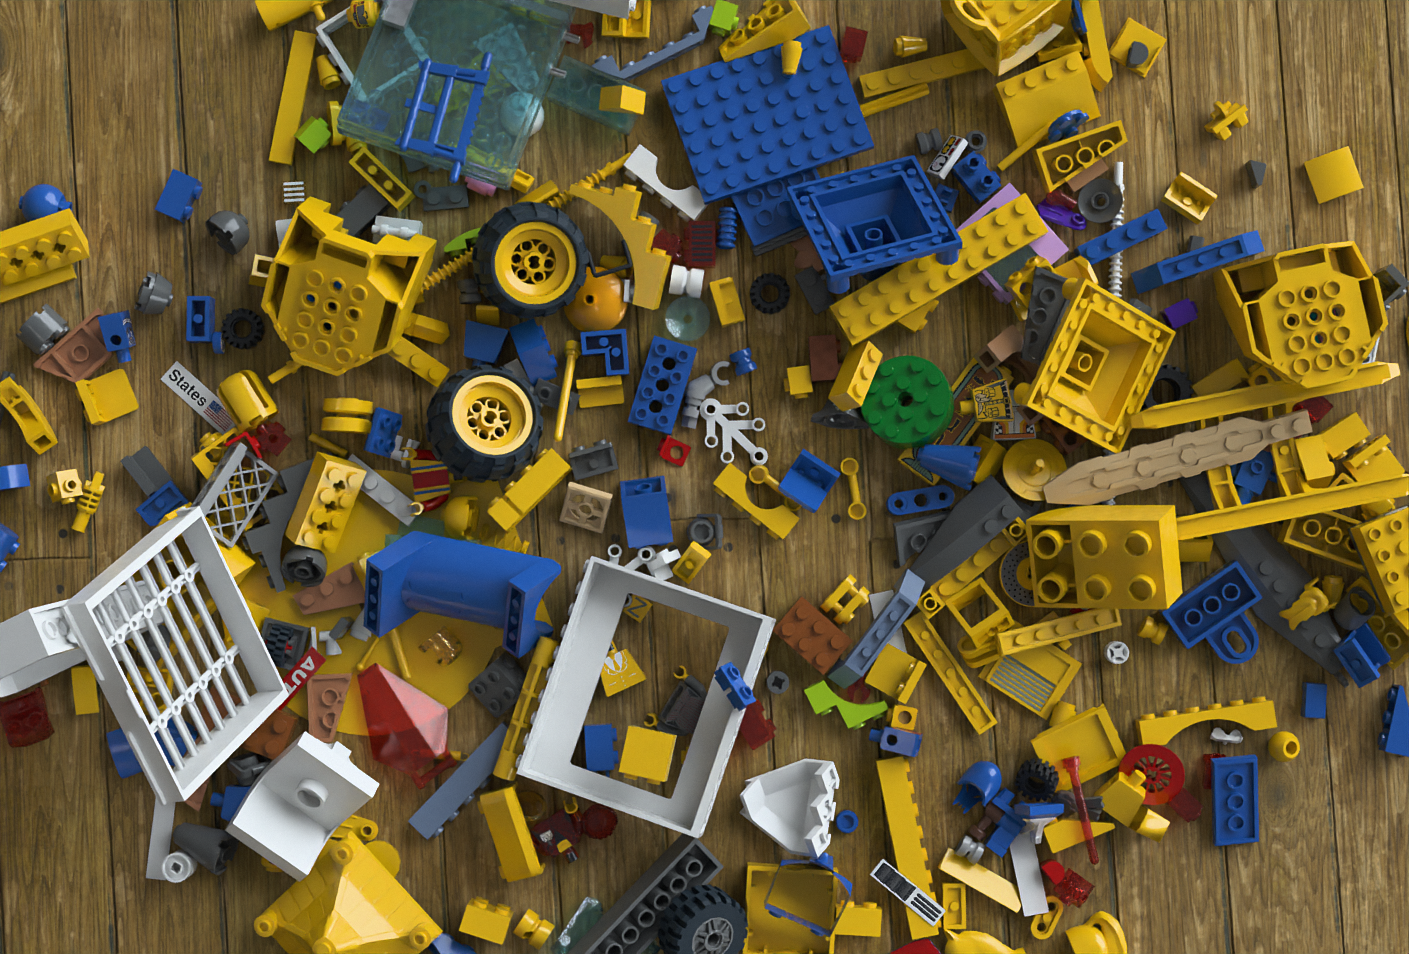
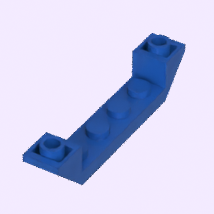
M1258 230L1155 263L1130 274L1137 294H1141L1223 264L1256 255L1265 250Z

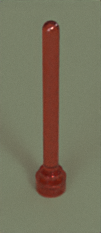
M1079 756L1064 758L1061 761L1063 769H1066V772H1069L1089 859L1091 864L1096 865L1099 863V857L1078 770H1080L1079 765H1081Z

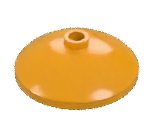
M590 267L586 268V280L576 293V298L568 306H563L565 314L572 325L583 332L612 330L621 322L627 310L628 302H624L625 285L615 273L595 278L591 273ZM595 267L596 273L609 270L603 267ZM590 295L593 296V302L591 304L588 302V297Z

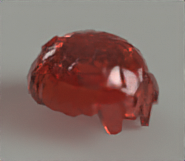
M603 804L592 805L583 813L581 819L583 832L592 839L602 840L607 838L608 835L611 836L618 824L616 812L611 807Z

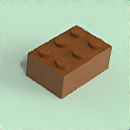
M802 596L798 598L772 630L823 675L853 642Z

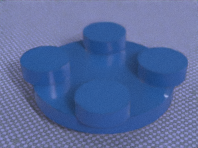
M1072 110L1057 118L1048 129L1049 141L1055 142L1063 136L1069 138L1077 135L1079 132L1077 128L1089 119L1088 114L1083 113L1081 110Z

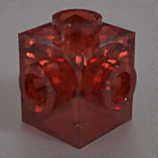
M270 421L262 422L254 431L256 433L255 438L261 446L260 449L265 453L269 450L277 457L292 439L284 433L286 429L277 421L274 423Z
M1068 868L1063 880L1053 890L1060 894L1058 899L1068 907L1073 904L1080 908L1087 901L1089 894L1095 886Z

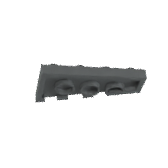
M1035 266L1020 357L1040 366L1050 343L1053 341L1056 330L1061 324L1062 317L1069 306L1070 300L1065 299L1062 294V286L1068 278Z

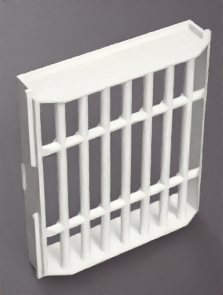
M199 506L179 508L176 511L178 516L153 529L60 608L160 805H165L167 802L185 801L289 696L243 595L237 587ZM179 534H182L195 561L189 568H187L174 541ZM165 546L180 573L175 580L160 552ZM151 558H153L167 586L161 592L146 564ZM138 569L153 598L147 604L132 576ZM198 571H200L235 644L228 651L193 581L194 575ZM123 582H125L139 610L133 617L118 589ZM183 584H185L220 656L215 663L180 593ZM109 594L125 623L119 629L103 600ZM170 596L206 666L207 671L202 675L166 605L167 599ZM94 607H96L110 635L108 639H106L92 611ZM158 608L194 683L189 688H187L155 623L153 611ZM143 620L180 693V696L175 701L138 629L139 623ZM130 633L167 707L161 714L124 642L125 636ZM114 645L153 720L150 725L111 649ZM238 653L257 690V693L249 697L233 664L234 657ZM224 666L241 700V703L236 707L220 676L221 669ZM211 679L228 712L224 719H222L207 688L208 682ZM199 692L216 726L210 732L194 702V695ZM184 704L202 738L197 745L180 714L181 707ZM171 717L189 752L184 758H182L167 728V721ZM157 730L175 764L173 769H171L154 735Z

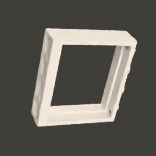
M374 0V2L378 3L383 1L387 8L390 0ZM347 9L316 27L319 33L316 38L323 48L325 46L328 47L331 52L328 54L329 59L334 66L339 65L343 72L340 73V76L346 85L351 84L354 88V91L351 93L355 99L370 105L420 74L421 70L417 63L366 95L328 36L348 23ZM407 25L406 30L401 31L420 61L423 62L429 56L410 26Z

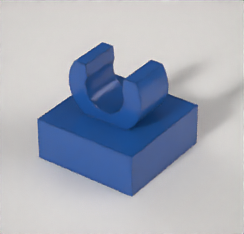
M938 183L935 193L945 211L951 213L959 191Z

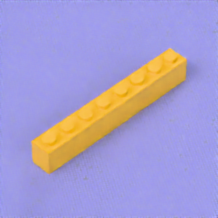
M902 754L875 759L897 871L937 903L935 892H930L929 883H933L930 869L926 870L924 861H928L926 848H921L920 839L924 837L921 825L917 826L915 817L919 816L917 803H912L911 795L915 794L912 781H908L907 772H910L908 759H904ZM904 903L912 940L939 935L938 928L942 927L940 919L932 926Z

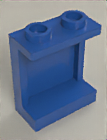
M1364 623L1356 630L1348 631L1333 650L1359 688L1380 677L1377 671L1378 668L1391 660L1390 655L1367 623Z

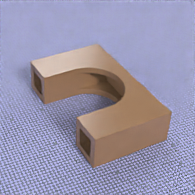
M1013 324L973 356L986 373H989L1000 363L1012 364L1023 373L1029 384H1032L1036 378L1040 367L1020 357L1023 336ZM1022 405L1016 408L1029 426L1044 416Z

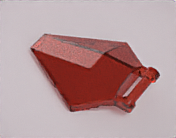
M374 663L357 675L374 760L410 775L419 790L426 787V783L449 767L453 768L458 765L448 749L449 708L431 698L414 685L377 663ZM440 754L444 756L445 760L422 776L419 775L417 770Z

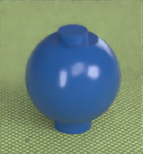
M39 184L31 187L19 200V209H22V214L28 222L68 208L72 211V202L66 201L64 194L58 188L48 184Z

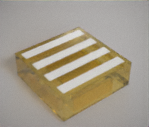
M305 180L282 181L283 204H302L307 199Z

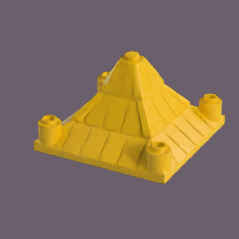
M1079 277V279L1068 278L1062 286V294L1065 299L1070 300V303L1062 317L1061 324L1058 326L1053 341L1050 343L1044 360L1037 371L1036 378L1032 384L1025 382L1018 384L1014 389L1013 398L1017 404L1035 410L1087 438L1095 446L1104 448L1114 454L1120 453L1132 429L1130 416L1140 412L1176 332L1083 277Z
M352 831L313 865L309 874L300 882L296 881L254 921V930L258 935L262 937L272 936L289 954H419L443 932Z

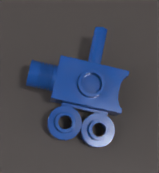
M1261 450L1251 460L1238 463L1237 466L1236 464L1230 465L1233 484L1242 505L1249 504L1253 496L1258 497L1262 494L1267 479L1278 484L1276 473L1271 471L1274 465L1271 452Z

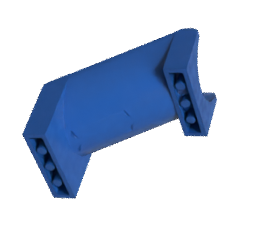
M413 531L366 559L363 626L380 638L420 611L504 629L502 647L519 659L537 646L540 636L549 638L554 633L552 626L546 622L535 620V615L543 594L561 573V566L549 558Z

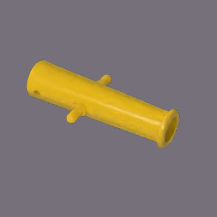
M255 0V3L265 25L271 32L310 12H314L318 21H324L325 14L322 7L334 0Z

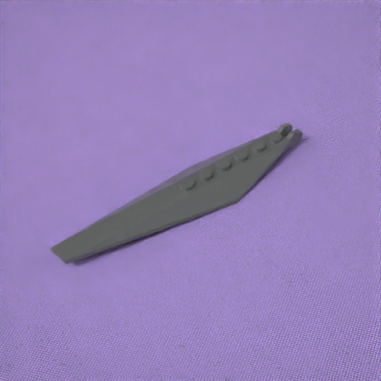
M1206 470L1195 476L1178 478L1197 513L1214 510ZM1262 525L1211 534L1225 562L1228 563L1231 560L1238 561L1263 597L1251 606L1255 615L1331 675H1334L1342 687L1346 688L1349 686L1348 680L1339 672L1344 666L1333 651L1341 639L1328 611L1322 612L1317 616L1313 615L1307 621H1301L1295 630L1290 629L1289 620L1279 615L1280 611L1292 607L1293 602L1300 599L1299 596L1305 591L1304 585L1312 580L1304 568Z

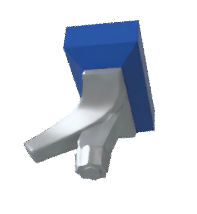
M1061 803L1014 804V814L1023 818L1022 820L1026 822V826L1020 831V835L1030 833L1031 843L1033 844L1041 843L1044 826L1064 813V804Z

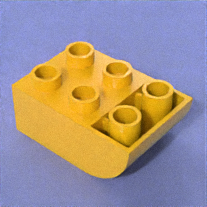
M1175 505L1073 506L1046 511L1026 520L1035 607L1167 610L1183 593Z

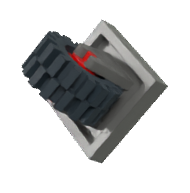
M265 617L261 637L276 667L291 670L304 656L310 628Z

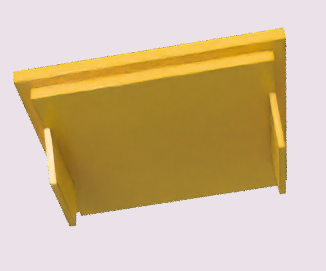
M1128 17L1108 51L1109 58L1126 67L1128 50L1131 43L1136 41L1145 44L1148 48V58L1138 68H1128L1145 78L1167 39Z

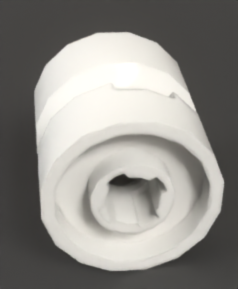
M673 265L669 293L682 295L685 292L688 297L700 299L705 270L692 268L690 271H687V268L684 266Z
M183 849L177 850L166 856L162 862L161 871L164 878L174 883L181 882L193 875L197 868V861Z

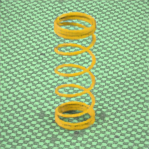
M483 524L478 535L479 540H482L485 536V542H488L495 534L494 545L498 546L505 537L504 550H507L515 540L513 547L515 552L517 536L513 538L505 549L508 533L506 532L496 545L498 528L495 529L491 537L486 541L489 524ZM524 540L516 552L521 549L520 553L526 554L530 542Z

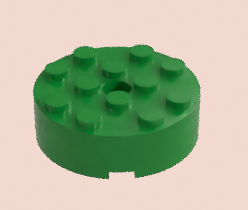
M898 356L878 366L861 409L868 426L886 444L899 449L924 447L925 444H931L936 441L948 428L954 414V397L949 382L935 364L918 356ZM913 400L909 406L904 407V401Z

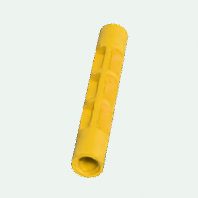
M544 636L539 637L493 771V775L509 781H514L518 770L515 767L517 758L520 754L523 755L526 746H523V741L527 732H531L533 724H530L534 711L539 709V694L542 689H546L548 683L545 680L547 671L550 667L553 668L551 664L552 662L555 663L556 660L553 659L554 651L557 646L561 645L556 640Z

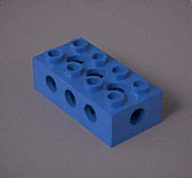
M654 335L628 423L666 435H672L696 357L697 348ZM665 360H674L676 363L675 367L672 370H666L663 367ZM661 380L669 383V388L663 392L656 388L657 383ZM657 401L662 404L663 407L659 413L650 411V405L653 402Z

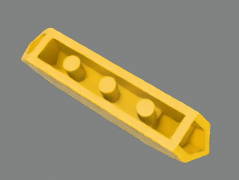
M1078 0L1087 28V32L1082 35L1084 42L1082 43V54L1087 57L1083 62L1091 84L1099 92H1102L1113 77L1099 1Z
M351 310V315L357 317L358 312ZM411 313L403 332L404 335L440 345L450 336L448 323L416 313Z

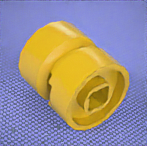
M528 908L514 929L513 934L522 940L527 938L528 944L540 950L555 925L546 919L540 920L539 914Z

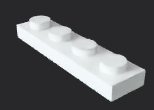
M352 454L348 460L358 463L367 471L360 489L409 527L418 516H410V514L416 512L414 506L407 507L413 501Z

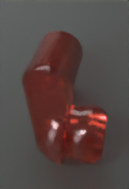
M1053 190L1046 194V201L1050 205L1062 204L1072 210L1077 203V200L1061 190Z

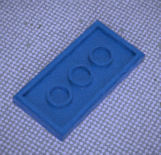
M1253 754L1211 759L1212 837L1214 846L1259 842L1257 756Z

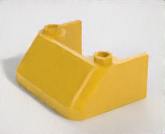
M518 781L483 792L480 795V801H477L480 813L485 814L501 862V866H499L501 878L507 879L508 883L540 875L545 868L544 862L539 863L515 791L519 785Z

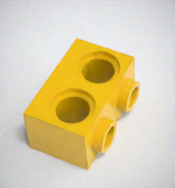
M1039 255L1027 260L1025 266L1020 271L1011 274L1008 281L1004 284L1017 303L1025 308L1029 306L1035 266L1057 274L1048 260ZM1025 282L1026 287L1020 292V286Z

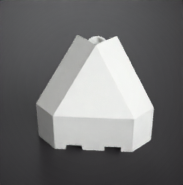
M803 759L745 780L746 788L740 794L744 807L739 813L790 854L818 858L830 844L831 834L827 833L829 821L834 819L836 802L832 801L834 789H838L840 781L834 762Z

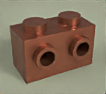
M836 334L809 336L811 382L835 381L842 366V362H837V353H841L840 340H836Z

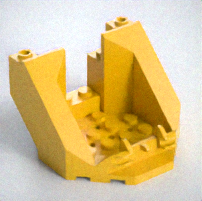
M310 196L296 208L274 262L270 264L261 307L265 314H269L274 323L273 327L282 342L285 341L291 351L290 355L295 362L339 376L354 367L371 361L381 354L391 351L399 342L433 262L437 240L418 233L409 241L386 234L377 244L347 235L348 229L342 228L343 218L329 214L331 203ZM334 282H339L341 284V288L337 289L334 286ZM308 295H313L314 298H315V301H314V302L309 301L308 298H307V296H308ZM329 303H335L336 309H331ZM351 310H356L358 312V316H352ZM324 323H329L331 325V329H326L324 327Z
M1354 241L1322 243L1279 252L1274 255L1222 268L1213 273L1217 301L1244 356L1270 368L1290 385L1298 384L1304 389L1353 379L1358 372L1357 370L1375 346V342L1388 325L1379 280L1371 273ZM1306 290L1312 291L1313 295L1311 298L1305 296ZM1336 307L1340 310L1339 316L1333 315V308ZM1315 312L1318 318L1316 321L1310 319V313ZM1289 317H1293L1295 319V324L1293 326H1290L1287 323V319ZM1316 335L1322 336L1323 340L1321 343L1315 342Z

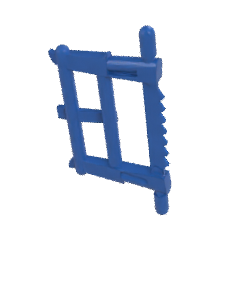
M485 52L480 66L481 70L459 68V65L434 63L430 58L424 59L423 62L419 60L418 66L421 72L413 99L407 98L404 105L406 108H410L402 137L398 138L394 145L399 146V150L402 152L408 149L430 156L432 159L436 156L454 162L449 176L451 183L458 181L461 165L464 166L466 162V148L471 144L472 130L476 128L474 122L478 121L476 114L480 113L478 106L482 105L481 98L484 97L483 88L486 87L490 77V71L488 70L493 57L491 52ZM429 74L445 77L438 106L422 102ZM455 80L475 84L457 148L437 144ZM419 111L435 115L428 141L411 138Z

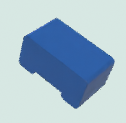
M1302 682L1301 717L1325 719L1327 684Z

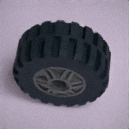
M706 884L702 885V887L700 885L691 887V890L686 889L681 892L678 898L674 897L671 900L672 904L665 908L664 917L660 919L659 926L661 929H658V938L660 939V948L664 954H738L740 949L743 950L745 945L743 941L744 938H747L748 934L746 929L748 921L745 917V911L740 904L721 888Z

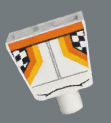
M1009 390L1014 421L992 422L990 439L994 441L1035 439L1034 424L1029 426L1016 410L1019 404L1014 401V390Z

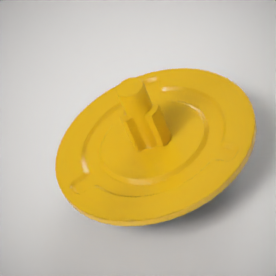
M1025 439L1017 442L1008 450L1003 460L1002 469L1007 485L1015 494L1030 501H1044L1046 498L1042 486L1066 471L1067 467L1062 454L1052 444L1040 439Z

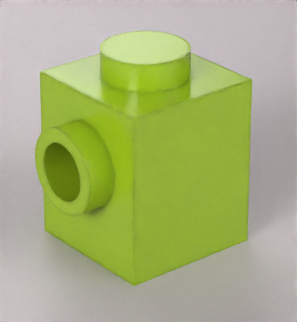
M723 0L716 1L709 22V29L712 30L713 34L724 37L725 34L730 36L732 30L736 31L740 19L736 17L738 5Z
M311 116L294 136L312 153H315L319 148L322 149L329 143V137L332 133L327 130L330 126L321 117L315 119Z

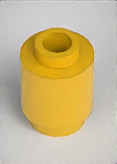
M1059 700L1058 704L1054 706L1049 726L1054 727L1076 715V706Z

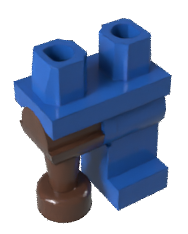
M1006 787L999 791L984 807V815L977 826L972 824L967 830L982 842L986 836L984 830L991 823H994L996 827L986 838L984 844L1001 858L1005 855L1007 848L1020 833L1023 826L1026 825V822L1022 820L1023 818L1014 814V809L1008 805L1015 794ZM1023 800L1019 802V804H1027Z

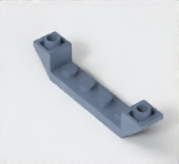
M712 5L707 8L706 6H701L694 11L692 22L697 33H694V31L689 32L682 37L683 40L674 43V41L669 42L662 47L663 50L657 53L651 51L642 57L643 60L637 63L631 61L625 64L621 71L612 55L609 57L606 55L601 56L592 65L594 73L621 83H627L703 45L714 10Z
M907 568L894 585L897 589L845 660L843 661L839 658L826 676L843 689H846L860 679L917 605L925 581Z

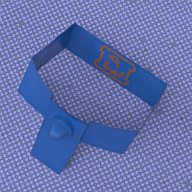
M822 852L818 858L809 856V860H782L764 900V906L772 916L777 918L784 916L811 928L810 931L818 936L825 934L830 937L851 897L852 883L833 871V857L828 855V853ZM794 863H814L821 868L828 869L842 882L848 891V896L830 930L767 903L780 866Z

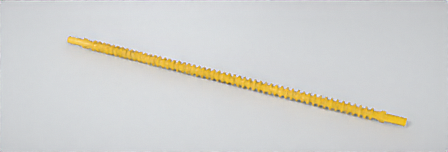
M627 153L613 163L608 162L602 170L597 169V173L594 174L592 172L591 177L586 176L584 182L591 183V188H594L595 183L599 185L600 180L605 181V177L615 175L616 171L623 167L631 153ZM565 189L563 194L558 193V197L553 196L552 201L547 200V205L561 208L562 204L566 205L568 200L571 202L573 197L578 198V196L570 194L569 190ZM470 248V252L465 251V255L460 254V258H454V262L449 261L447 266L444 264L442 269L437 268L436 273L432 271L431 276L427 275L420 293L423 294L424 289L429 290V286L434 287V283H440L441 279L446 280L447 275L451 277V273H457V269L462 270V266H468V262L473 263V248ZM289 360L286 362V366L269 375L268 378L274 384L291 372L293 374L296 373L303 364Z

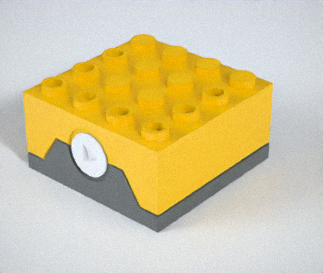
M1409 503L1347 528L1381 611L1385 613H1398L1409 608Z

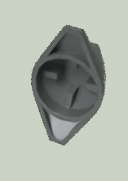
M829 399L824 408L811 417V422L830 428H869L864 416H862L861 406L842 412Z

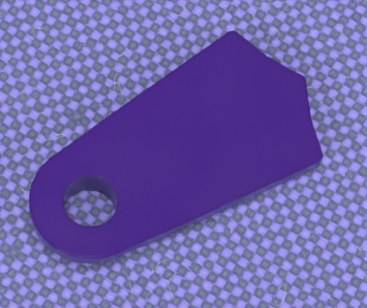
M1044 198L1037 205L1039 216L1044 220L1078 231L1084 230L1087 225L1085 218L1081 214L1074 213L1048 198Z

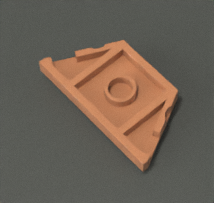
M100 308L93 311L33 365L36 368L74 383L82 379H88L114 356L113 351L108 352L98 321V317L104 316L103 311Z

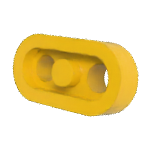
M328 101L326 112L327 123L330 126L328 131L332 133L329 137L331 146L341 145L342 141L346 139L345 128L341 127L343 106L339 105L338 101Z
M1054 895L1046 896L1047 905L1052 902L1054 903V908L1047 913L1034 915L1030 922V931L1038 939H1047L1052 935L1063 912L1061 900ZM1039 923L1045 924L1043 930L1037 929Z

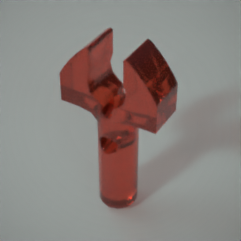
M866 672L852 686L847 687V694L851 701H854V692L858 690V687L862 691L861 703L870 696L871 689L866 688L864 685Z

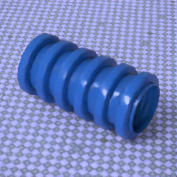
M733 207L719 208L721 215H718V219H720L718 226L720 227L717 229L719 236H716L718 240L716 247L730 250L735 248L733 242L736 241L734 235L737 234L735 230L737 224L735 221L738 220L736 216L738 211Z

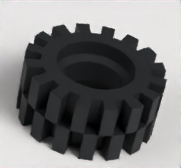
M764 273L753 281L750 289V299L756 310L761 311L763 314L768 313L771 315L780 312L786 307L790 298V288L787 281L779 274ZM767 285L776 287L779 292L778 298L773 302H766L761 296L762 289Z
M244 308L234 309L232 313L226 315L227 318L225 320L223 319L222 323L224 325L221 327V331L224 333L222 334L223 338L233 347L248 350L253 346L256 347L257 343L262 341L263 338L261 337L265 333L263 330L265 326L261 321V317L255 312ZM245 320L250 323L251 332L248 336L239 337L235 333V326L239 321Z
M1035 758L1030 759V762L1028 760L1024 761L1015 779V786H1018L1017 790L1019 792L1023 791L1022 796L1024 797L1028 795L1029 800H1032L1033 797L1036 798L1037 802H1040L1041 798L1043 801H1046L1047 798L1050 799L1059 782L1058 771H1054L1055 767L1053 765L1049 767L1048 761L1044 764L1042 759L1039 758L1037 762H1035ZM1030 777H1037L1044 783H1037Z

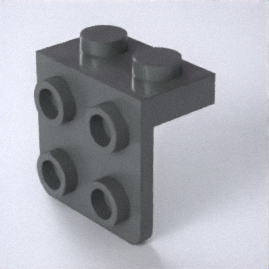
M505 651L472 680L468 687L488 711L498 718L518 701L527 674Z

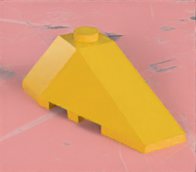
M1361 576L1346 591L1348 593L1353 587L1358 586L1362 587L1372 596L1376 610L1374 615L1365 623L1369 625L1390 655L1391 660L1387 664L1392 670H1395L1409 658V611L1405 609L1398 613L1382 612L1370 582ZM1350 594L1353 605L1361 613H1364L1368 609V602L1358 596V594Z

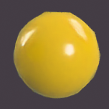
M1281 731L1272 735L1269 740L1268 750L1270 755L1277 761L1282 763L1290 762L1297 757L1300 751V743L1298 738L1292 733Z

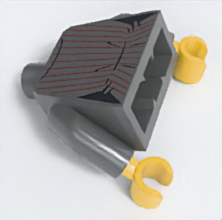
M679 666L684 670V674L682 676H677L674 672L673 674L677 679H683L684 683L682 681L679 682L659 716L655 713L647 714L654 718V722L651 724L644 721V724L648 727L656 726L657 730L664 733L686 736L689 733L694 734L707 692L701 682L694 676L687 674L684 666Z

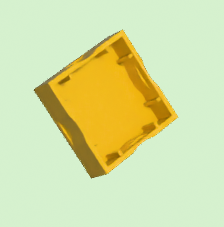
M747 862L745 917L748 921V927H746L748 934L747 938H744L743 941L745 945L742 954H834L835 928L830 937L825 934L818 936L810 931L811 928L784 916L781 918L769 914V910L765 909L764 900L780 864ZM788 864L780 866L767 903L830 930L834 923L835 906L837 904L838 878L824 867ZM833 867V871L838 873V869Z

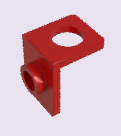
M247 431L222 444L223 447H227L244 437L258 459L262 458L258 450L261 448L255 436L250 437Z
M669 435L666 439H661L657 451H660L659 457L681 467L684 465L691 450L690 446L671 438ZM674 446H680L683 449L684 453L680 459H674L670 455V451Z

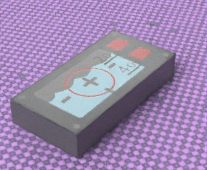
M350 616L340 618L329 633V636L334 640L342 639L355 620Z

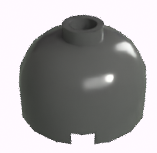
M218 211L205 222L206 229L211 237L216 235L220 240L217 244L231 255L239 253L249 241L248 220L241 213L237 215L233 211Z
M296 545L285 554L281 573L285 579L293 584L295 580L301 582L303 587H314L320 585L326 576L327 560L321 550Z

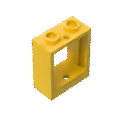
M982 577L971 582L967 587L953 594L944 602L950 614L977 649L993 639L994 634L1001 633L1015 624L1009 611ZM986 594L998 610L971 628L959 611Z

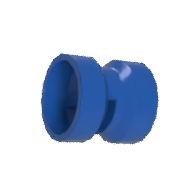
M750 348L729 355L731 362L736 364L735 373L737 376L758 369L756 363L750 359L752 355Z

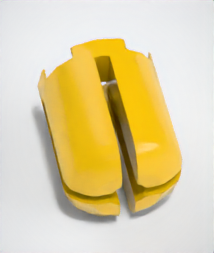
M242 370L229 376L221 382L216 390L217 397L240 433L250 432L258 428V425L267 419L271 420L279 413L277 406L258 375L251 370Z

